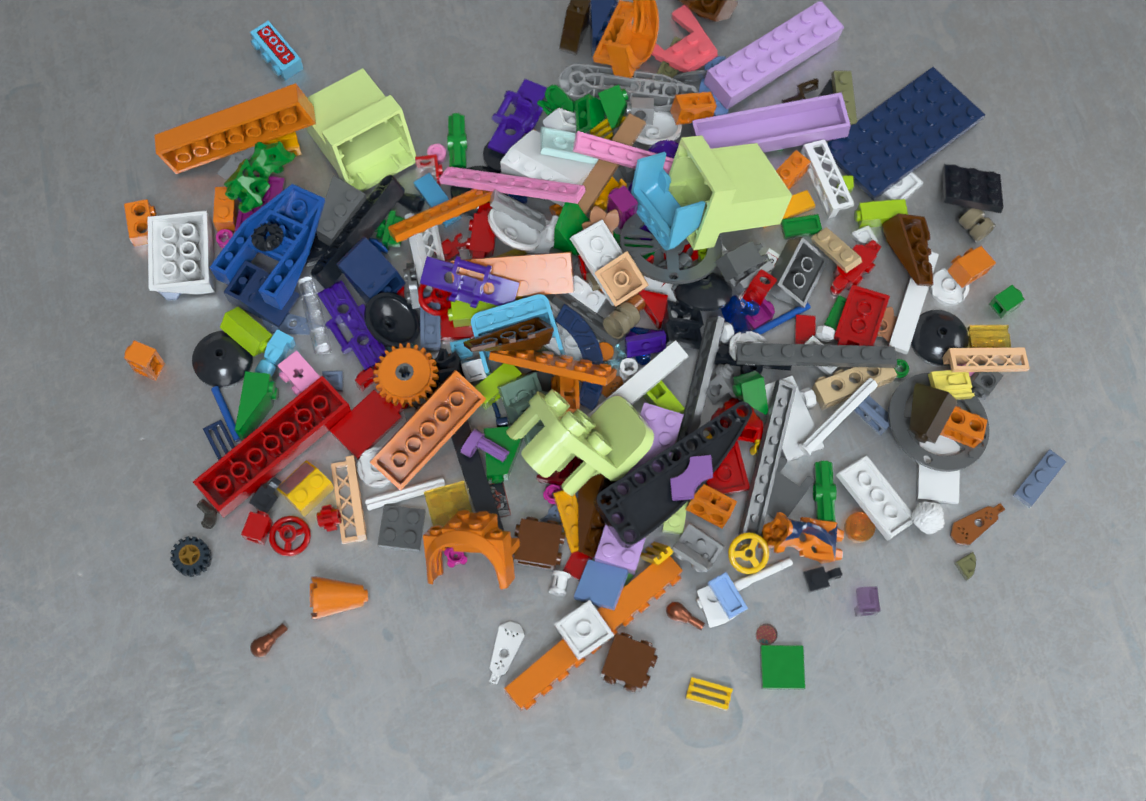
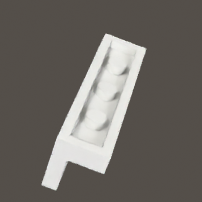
M825 139L804 144L800 153L811 161L807 172L828 219L835 217L839 210L853 207L854 202ZM821 146L824 155L821 156L815 153L814 148ZM822 162L831 166L830 172L822 168ZM830 178L838 182V188L830 185ZM837 194L845 197L847 202L839 204L836 199Z
M409 213L404 217L405 219H407L409 217L414 216L415 214ZM437 225L409 237L419 286L427 256L432 257L433 253L436 252L437 259L445 261ZM430 234L434 238L431 247L427 243ZM448 273L445 275L447 282H449ZM427 286L426 289L432 290V287Z

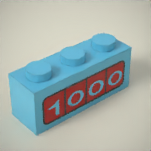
M269 21L250 32L252 46L256 51H261L264 61L267 64L271 63L272 69L277 76L281 75L286 81L303 70L301 58Z

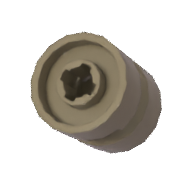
M971 208L958 222L965 230L969 229V235L975 242H978L986 237L996 225L989 217H984L985 212L983 210Z
M623 302L604 318L603 326L606 332L613 338H622L631 328L639 323V311L631 303Z

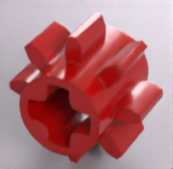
M331 504L321 506L322 510L317 513L319 527H324L327 532L337 530L336 526L342 522L340 510L338 508L335 509Z

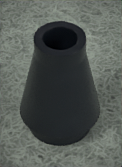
M404 193L397 203L412 213H420L425 201L420 195Z

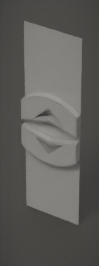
M255 146L232 154L217 174L227 180L244 159H249L255 152Z

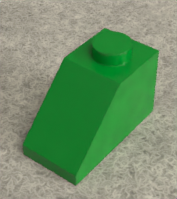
M620 85L598 93L612 130L619 127L627 109L626 100L629 99L626 89H621Z
M587 94L575 101L576 132L586 133L594 129L605 119L604 108L599 99Z
M756 371L733 377L734 385L732 389L734 395L754 409L767 415L768 403L764 377Z

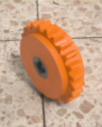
M407 343V346L404 348L402 344H399V349L392 346V352L390 353L385 350L386 356H379L381 363H375L378 370L373 371L374 375L377 376L373 379L375 384H378L375 387L377 391H381V397L386 396L388 403L393 400L394 406H397L400 402L402 407H405L406 403L413 407L414 401L421 404V398L427 400L426 394H433L431 387H437L434 380L439 379L438 374H435L438 372V368L435 366V359H431V353L426 354L425 348L419 351L417 344L414 348H411L410 343Z

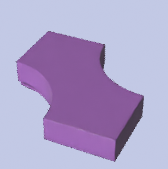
M711 455L690 457L689 466L686 471L678 477L670 478L673 501L694 499L695 490L698 485L707 479L713 478Z

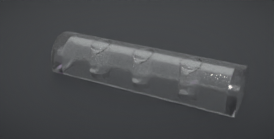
M305 276L299 279L297 283L314 353L325 355L331 353L332 348L316 284L311 276Z

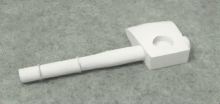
M786 558L757 573L738 579L733 584L737 591H740L761 579L763 580L765 577L793 565L790 558ZM709 586L696 592L697 599L695 601L699 609H702L709 628L730 621Z

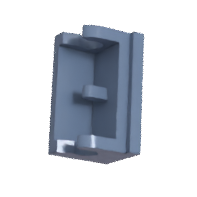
M870 394L854 409L880 436L890 427L888 412L872 399Z

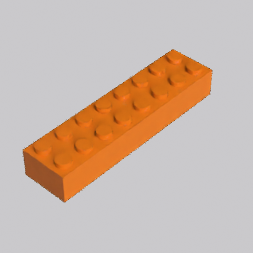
M295 83L154 135L156 154L175 174H179L254 147L257 142L265 143L315 125L314 106Z

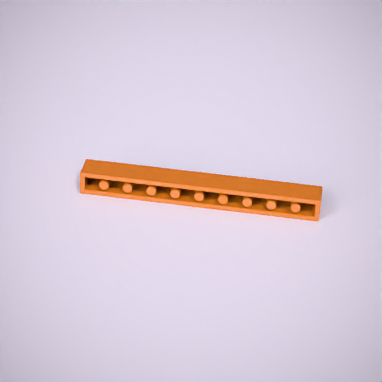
M671 556L659 565L651 564L622 589L615 610L603 607L597 610L613 632L614 637L618 633V628L622 625L626 627L634 620L632 616L638 611L643 613L650 607L649 602L652 599L658 600L666 593L664 590L669 585L673 587L682 579L680 576L683 570ZM562 639L506 686L504 692L520 711L524 708L529 710L537 703L535 699L541 694L543 696L547 695L553 689L551 685L557 680L562 682L570 675L568 671L575 666L577 669L586 659L583 657L578 661L565 640ZM602 645L592 651V655L601 649Z

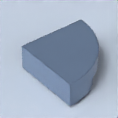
M322 371L323 377L338 392H343V371Z

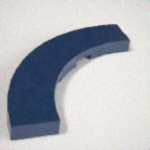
M564 304L555 319L556 323L573 337L580 349L582 359L590 360L595 365L604 364L602 351L594 332L577 312ZM583 381L579 394V404L593 411L599 403L603 385Z

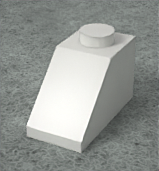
M558 108L543 119L544 126L547 128L576 133V116L573 112Z

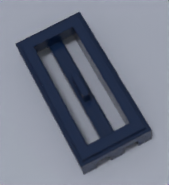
M222 420L203 428L218 460L222 456L209 432L213 429L225 455L229 451L216 427H221L231 449L235 447Z

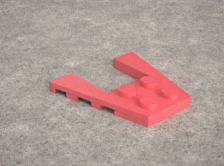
M685 5L672 12L671 16L675 22L690 34L666 50L655 44L651 54L655 57V60L665 61L669 63L670 67L683 73L696 71L718 56L717 49L690 9Z

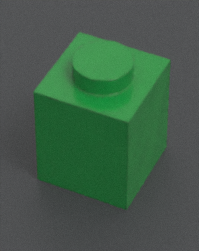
M1012 284L994 296L989 305L1002 319L1017 309L1025 299L1021 291Z

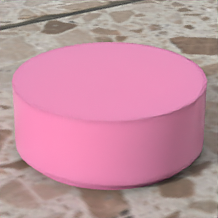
M433 144L427 150V155H437L438 164L442 163L447 157L446 149L441 144Z

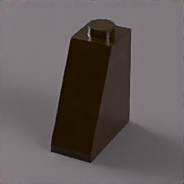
M570 0L566 10L559 50L577 55L589 27L591 0Z
M919 383L915 384L909 430L915 434L916 440L922 443L927 441L936 443L958 403L949 392Z

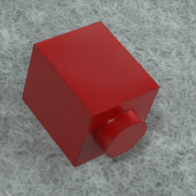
M250 511L241 536L247 541L264 546L273 525L269 514L262 511H257V513Z

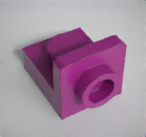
M764 299L759 308L753 306L744 312L742 317L750 328L754 330L772 320L775 309L770 301Z

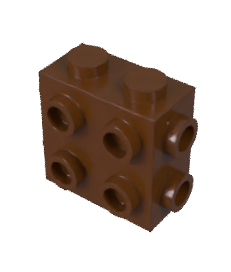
M534 517L521 518L520 524H516L514 536L519 538L520 543L519 548L513 554L514 564L555 571L556 565H560L562 553L558 552L560 544L564 545L566 533L562 532L563 525H559L558 522L552 520L540 522Z
M621 632V634L616 633L600 677H603V681L608 684L615 685L618 683L623 685V689L628 692H640L642 687L647 688L651 677L647 675L649 667L654 668L658 656L655 655L656 648L652 647L653 644L648 641L641 640V642L633 640V636L624 632Z

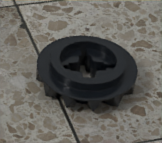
M270 222L265 225L260 224V227L254 229V233L251 235L254 247L260 251L276 249L282 243L284 237L282 229L276 223L271 224ZM269 232L271 236H268L265 241L263 236H266V233Z

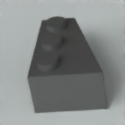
M334 175L316 230L318 240L328 246L334 242L367 199L365 193Z

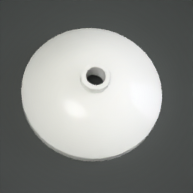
M654 112L653 125H646L636 141L650 146L662 140L675 141L681 135L682 124L676 125L672 114L668 112Z
M494 208L489 212L488 222L490 228L505 245L521 251L534 250L539 246L541 236L537 229H532L527 224L514 220L509 215L498 212Z

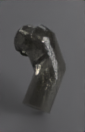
M202 499L197 503V507L204 513L201 525L206 529H211L216 525L217 511L205 499Z

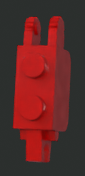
M490 203L480 205L477 213H474V219H470L469 231H472L471 238H467L466 249L469 250L472 259L487 258L494 255L496 235L491 230L488 222V214L492 209Z
M871 240L865 246L862 244L854 246L852 250L861 257L862 263L846 273L838 265L836 266V270L833 272L835 280L830 287L833 295H839L845 288L850 290L852 284L858 286L863 280L862 276L864 273L869 274L876 266L874 264L876 255L881 249V246L876 241Z

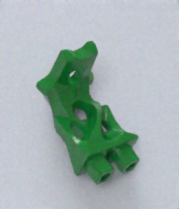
M280 141L267 145L257 142L254 148L255 152L249 161L247 158L239 164L237 170L224 182V185L227 187L225 195L231 200L238 199L240 201L238 207L243 213H247L263 204L262 198L270 187L268 184L270 174L272 172L276 174L283 172V165L295 158L296 155L285 150ZM253 172H257L260 176L256 177Z

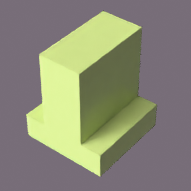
M363 68L307 97L314 106L316 124L306 127V130L335 168L339 179L363 192L380 183L384 177L394 175L416 163L415 157L417 156L402 108L391 95L386 97Z
M702 135L681 138L669 172L671 178L669 192L681 207L700 201L705 202L700 226L687 237L693 250L714 247L719 233L781 223L792 194L757 143L711 149Z

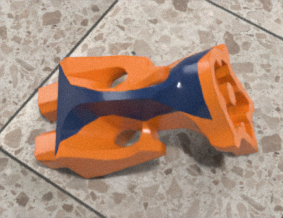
M778 512L773 521L763 525L762 538L767 542L769 549L774 548L775 553L784 552L786 547H793L799 551L801 557L816 560L820 564L842 560L843 551L836 548V542L843 540L844 531L837 528L838 523L815 520L810 517H801L799 522L787 518L784 513ZM801 533H804L806 536L803 542L799 540ZM812 546L816 548L815 553L811 549Z

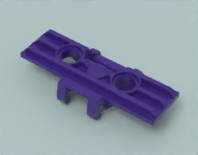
M524 79L517 93L512 91L505 92L503 102L498 111L492 116V120L498 123L499 126L487 148L506 155L509 149L523 138L525 133L528 134L534 129L543 112V108L539 107L537 102L538 100L543 101L547 87ZM512 102L516 110L514 114L505 116L504 114ZM508 129H513L516 133L514 135H508L505 131Z
M427 256L420 284L452 292L449 301L456 302L458 300L469 303L472 308H477L479 301L497 306L514 302L520 283L492 275V266L490 265L486 267L465 261L459 256H456L454 264ZM464 268L485 275L483 280L459 274V270ZM447 272H451L454 275L453 283L446 281L445 275ZM486 283L494 285L495 290L492 294L484 292L483 287Z
M342 280L330 288L317 293L332 317L325 325L327 329L332 331L339 342L343 354L353 351L365 371L380 361L379 356H386L384 346L367 329L364 320L366 306L364 304L360 306L356 304ZM340 305H347L349 310L346 313L338 312V307ZM343 323L348 327L353 336L349 342H347L337 325ZM367 338H369V341H368L367 344H365V345H360V344H359L361 341L366 340Z

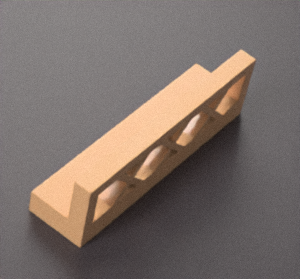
M1025 347L949 348L942 357L944 364H950L952 372H1023L1030 369ZM957 364H966V366H957Z
M354 455L346 456V461L331 464L336 504L342 518V522L339 524L342 544L367 540L356 460ZM347 467L348 475L344 480L337 476V468ZM344 485L348 486L351 492L347 499L342 497L339 492ZM347 504L353 508L354 512L350 519L342 513ZM351 524L356 527L357 536L346 538L345 530Z

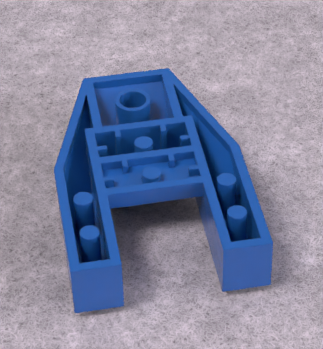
M291 184L243 221L210 266L216 279L229 285L244 261L246 260L251 263L258 252L279 262L258 291L265 303L282 310L294 292L310 253L325 198ZM276 223L283 231L282 243L271 251L256 249L251 238L254 229L259 228L260 224ZM269 232L266 233V236H263L265 241L268 236H271Z

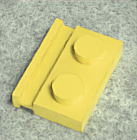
M946 370L933 371L928 374L931 387L949 392L956 400L971 399L975 396L971 390L972 383L969 372Z

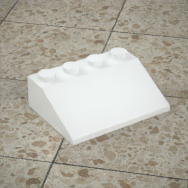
M531 130L514 144L500 161L502 174L577 185L583 184L595 164L541 154L540 133L535 130ZM551 200L552 202L562 207L565 204V202Z
M199 211L148 217L149 290L184 294L215 292L214 274L210 269L214 262L213 221L208 212Z

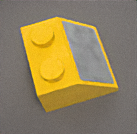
M306 460L276 490L305 517L334 490V486L318 468Z

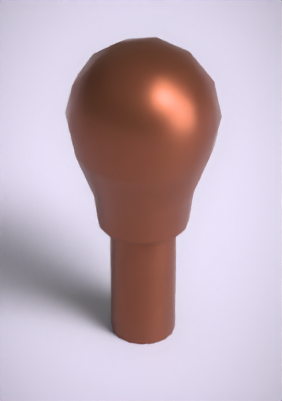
M680 602L668 604L666 614L671 620L689 623L702 630L705 623L692 616Z
M282 623L270 634L268 633L255 639L250 647L252 654L256 657L267 655L276 642L275 640L288 630L287 627Z

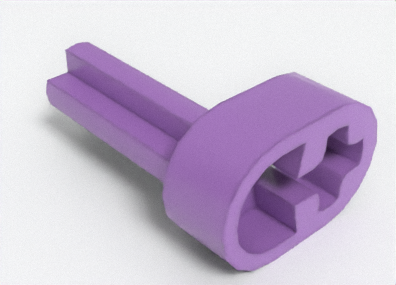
M476 428L472 431L461 449L462 454L471 458L475 451L480 448L501 462H504L509 454V451L485 438V433Z

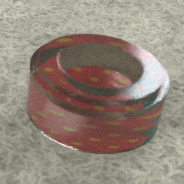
M762 624L756 630L755 636L761 645H772L776 641L778 633L773 625Z

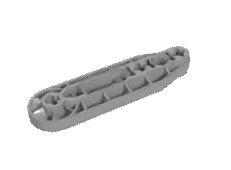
M586 64L567 66L559 76V86L573 101L587 94L598 97L597 99L600 100L599 92L620 85L621 89H626L629 97L626 101H628L627 104L631 105V97L654 98V105H659L654 106V112L670 111L675 95L698 93L694 86L684 84L663 74L635 71L632 78L615 76L612 68Z

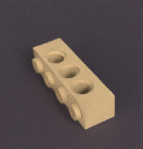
M850 367L851 369L846 371L840 369L834 372L831 377L826 378V376L815 380L812 390L816 395L821 410L846 401L868 378L876 381V388L893 382L897 376L894 368ZM867 371H872L875 376H870ZM849 378L856 379L857 383H852ZM831 385L838 386L840 390L832 389Z

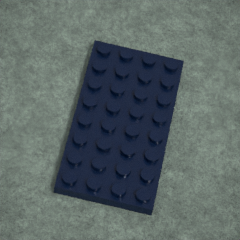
M932 67L862 117L856 124L851 125L848 137L833 139L827 145L836 165L848 176H853L854 182L874 201L983 120L986 114L937 69Z

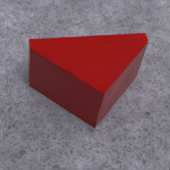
M642 290L638 294L645 302L643 310L658 330L662 326L668 295Z

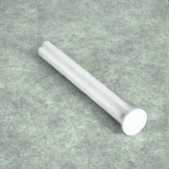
M868 378L803 444L800 443L798 445L801 451L807 456H811V452L877 387L876 381Z

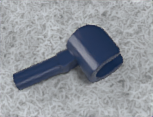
M492 403L497 427H508L507 417H501L497 403Z

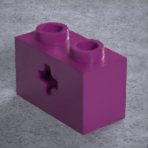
M625 185L619 189L615 188L609 193L607 213L614 209L617 210L619 214V225L617 227L621 230L626 221L637 213L638 207L637 200Z

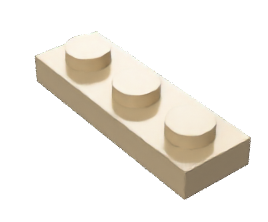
M827 227L811 237L812 243L846 273L862 263L861 257Z

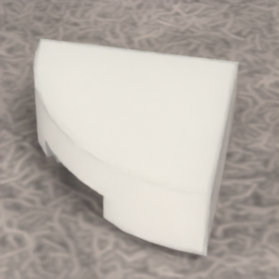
M869 225L851 233V237L862 245L868 244L871 240L876 241V243L878 242Z

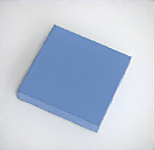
M588 559L574 594L575 600L582 602L590 600L593 605L615 610L629 574L628 570Z

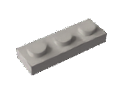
M494 190L491 194L490 206L496 211L503 212L512 219L527 224L532 229L542 231L545 227L544 214L497 190Z

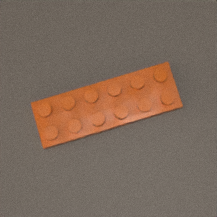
M535 350L491 351L489 360L603 386L610 383L617 374V369L611 368V365L592 364V361L585 359L577 361L567 355H562L561 357L554 356V353L549 351H542V353Z

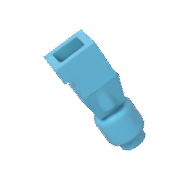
M277 329L267 343L264 354L265 359L259 362L255 372L267 373L272 377L276 367H278L277 365L286 358L289 349L293 350L295 347L294 338Z

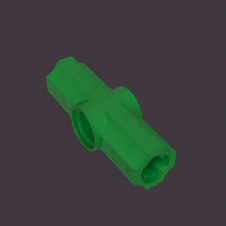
M453 113L448 116L449 134H447L450 167L466 169L467 135L465 134V117L460 113Z
M829 461L815 462L813 500L816 502V520L836 522L835 501L837 489L836 484L833 483V464Z

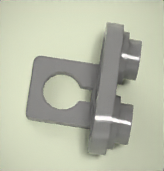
M719 364L715 368L717 376L710 381V387L707 390V396L713 404L717 403L727 393L739 399L734 395L732 389L734 385L733 368L729 364ZM720 384L722 386L720 394L714 396L711 392V387Z

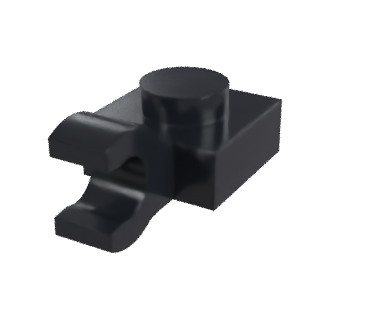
M273 477L266 488L259 486L248 503L259 511L268 513L278 498L273 493L282 481Z
M824 566L803 572L809 593L829 588V581L839 579L843 575L840 567L825 572Z

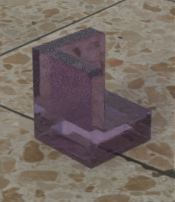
M877 586L858 587L856 589L858 605L854 608L855 617L877 615L880 612Z

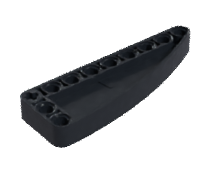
M739 402L596 496L594 500L595 509L622 547L630 548L660 527L690 500H672L670 479L678 477L686 471L689 466L690 457L711 455L713 473L716 471L736 443L752 415V408L748 403ZM737 409H741L745 417H740L737 414ZM720 420H725L728 423V428L722 427ZM703 431H709L712 438H705ZM686 442H692L695 450L688 449ZM669 453H675L678 456V461L671 460ZM652 464H659L661 472H655ZM635 475H641L644 478V483H637ZM707 480L703 481L698 485V487L695 490V493L706 483ZM624 486L627 490V494H620L617 490V487ZM602 499H604V500H605V499H608V500H609V502H608L607 504L605 503V504H603V505L601 504L600 501H601ZM612 515H619L622 521L621 524H615L612 521ZM625 532L633 535V542H628L624 539Z

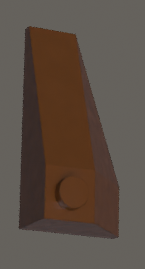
M679 0L698 16L715 22L729 19L738 5L737 0Z
M907 214L895 215L882 224L887 242L917 286H933L932 264L929 262L931 249L928 248L930 232L925 217Z
M535 317L467 340L463 344L471 352L539 350L544 345L550 343L554 329L539 317Z
M601 473L592 476L578 490V551L589 557L594 556L605 526V522L595 509L594 500L601 491L616 482L609 480ZM602 499L600 502L603 505L605 503L607 504L609 500Z

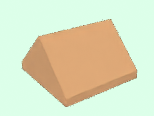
M628 251L595 272L596 277L615 307L649 286Z

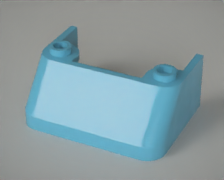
M662 152L637 160L631 194L638 202V216L663 249L670 250L678 246L700 226L705 202L700 201L684 207L679 205L669 192L671 178L663 169L666 153Z
M542 294L533 295L476 313L471 319L472 330L476 338L498 329L539 317L553 327L552 338H556L560 353L562 355L566 354L549 300ZM479 351L484 371L489 376L492 373L488 360L491 351Z

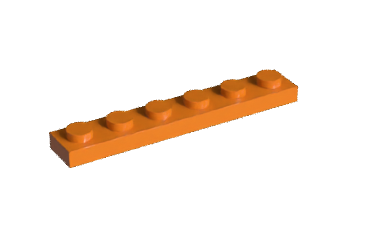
M472 189L389 226V233L397 243L404 241L415 234L422 233L435 225H440L444 221L458 217L462 213L490 202L493 191Z

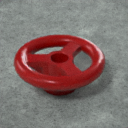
M420 284L418 288V301L424 311L434 316H442L448 313V309H452L451 301L446 300L447 297L451 296L452 292L432 287L430 296L424 299L423 291L427 285ZM431 302L439 303L445 308L442 310H435L430 308L427 304Z
M296 516L280 518L272 525L269 532V542L272 549L282 556L300 554L307 548L311 538L308 524ZM287 522H295L299 524L301 528L295 529V527L292 525H281ZM276 531L279 532L281 539L285 542L284 549L280 548L276 543ZM287 533H293L290 538H286ZM304 534L302 544L298 548L291 550L292 542L296 537Z

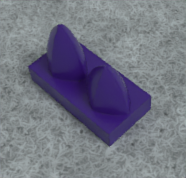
M649 329L646 334L641 335L629 331L625 336V354L627 358L662 352L666 349V334L664 330L656 332Z

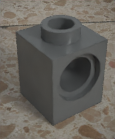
M980 372L972 382V393L985 400L1004 375L999 372ZM981 380L987 382L988 386L983 385Z

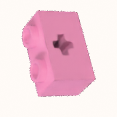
M297 350L277 365L280 370L278 375L285 383L288 381L293 386L291 389L296 396L320 378Z

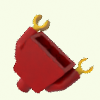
M731 398L724 402L723 407L718 408L711 416V420L739 403V400ZM751 407L752 415L737 440L755 442V445L750 447V454L754 455L757 449L759 451L764 424L755 414L753 407ZM737 409V414L740 417H745L744 412L741 409ZM720 420L721 426L728 428V423L725 420ZM709 432V435L706 437L707 439H711V438H712V435H711L710 432Z

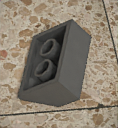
M803 237L788 240L771 272L772 276L777 279V282L770 289L769 293L776 299L805 308L829 260Z

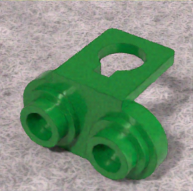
M550 85L546 89L545 98L547 101L538 100L537 102L548 116L558 108L573 113L575 111V103L558 85Z

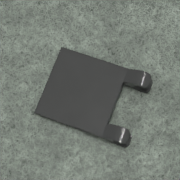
M784 457L779 458L766 512L772 518H775L778 512L784 513L788 517L814 482L812 477L807 476L799 487L781 474V470L787 463V459Z

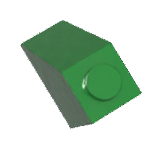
M509 427L484 428L485 438L509 451L504 462L485 452L487 480L492 481V483H502L504 480H508L524 439H511L506 433Z

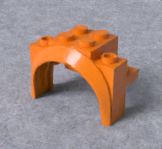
M619 0L593 55L594 62L611 65L615 76L632 78L635 70L639 69L651 56L655 48L659 29V14L656 1L633 0V2Z
M461 510L444 527L439 525L432 526L423 535L428 584L433 585V581L439 575H443L442 551H445L446 547H452L455 552H472L485 555L495 568L500 589H507L515 579L513 554L520 546L519 538H511L510 531L498 529L497 514H489L487 511L469 513L467 510Z

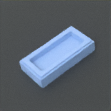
M727 572L707 583L729 620L748 609Z

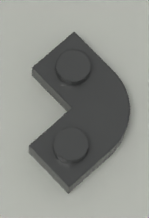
M414 262L407 263L406 269H403L404 279L408 281L410 291L406 292L407 302L412 304V309L420 308V304L418 301Z

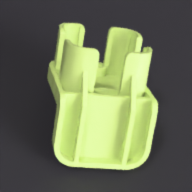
M553 389L546 396L541 392H537L529 400L530 406L506 431L511 439L517 440L518 438H523L539 420L543 422L545 427L525 446L521 455L537 473L545 478L549 477L555 470L558 472L563 470L575 456L584 461L562 484V489L570 496H573L592 476L601 473L611 481H618L623 478L650 450L654 441L653 430L636 409L623 397L614 396L609 398L589 418L580 409H577L574 413L566 412L570 405Z

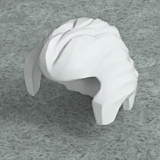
M920 502L912 512L914 525L926 534L936 533L945 525L943 508L935 502Z

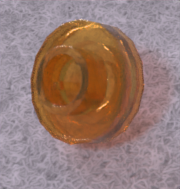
M856 512L846 519L844 531L851 541L864 543L873 537L875 525L866 513Z

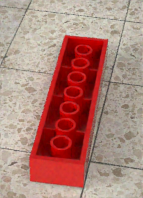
M321 376L196 478L193 483L219 514L225 518L255 493L259 486L267 483L351 411L350 406L332 385Z

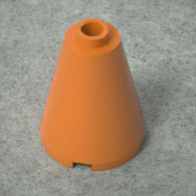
M317 576L310 578L312 581L310 583V607H313V613H310L311 619H319L364 606V602H368V590L364 589L363 585Z

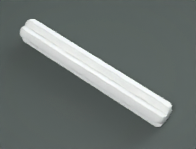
M440 477L405 487L401 491L398 489L366 498L365 504L368 510L445 489L446 484L444 478Z

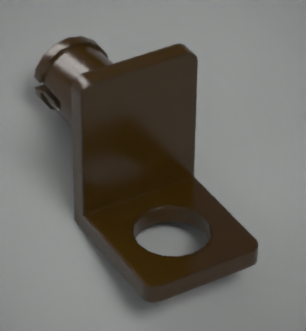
M818 78L798 84L797 95L781 100L782 104L806 99L805 93L818 89Z

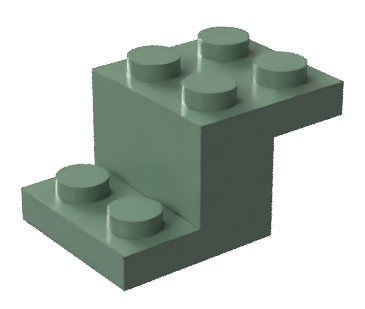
M530 372L497 387L511 425L530 406L529 400L537 392H541L545 396L549 393L542 391L536 372ZM541 420L523 437L526 445L545 427Z

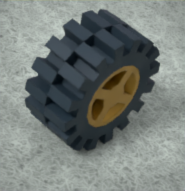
M189 536L185 537L186 540L181 538L178 540L180 543L178 545L175 543L173 546L175 549L171 550L172 557H170V560L173 562V567L182 575H188L189 577H194L193 575L199 576L202 571L206 572L205 568L210 566L209 560H212L211 550L206 543L194 536L192 538Z

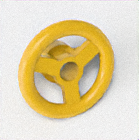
M742 533L735 537L729 546V561L737 571L743 574L757 573L768 562V544L756 533ZM744 539H752L750 544H742L739 547L738 551H735V548L740 541ZM758 542L763 549V558L760 563L755 557V548ZM750 549L751 554L749 556H745L746 550ZM740 557L745 561H750L753 567H742L735 558Z

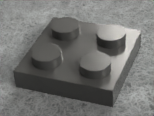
M384 505L378 547L420 552L425 509Z

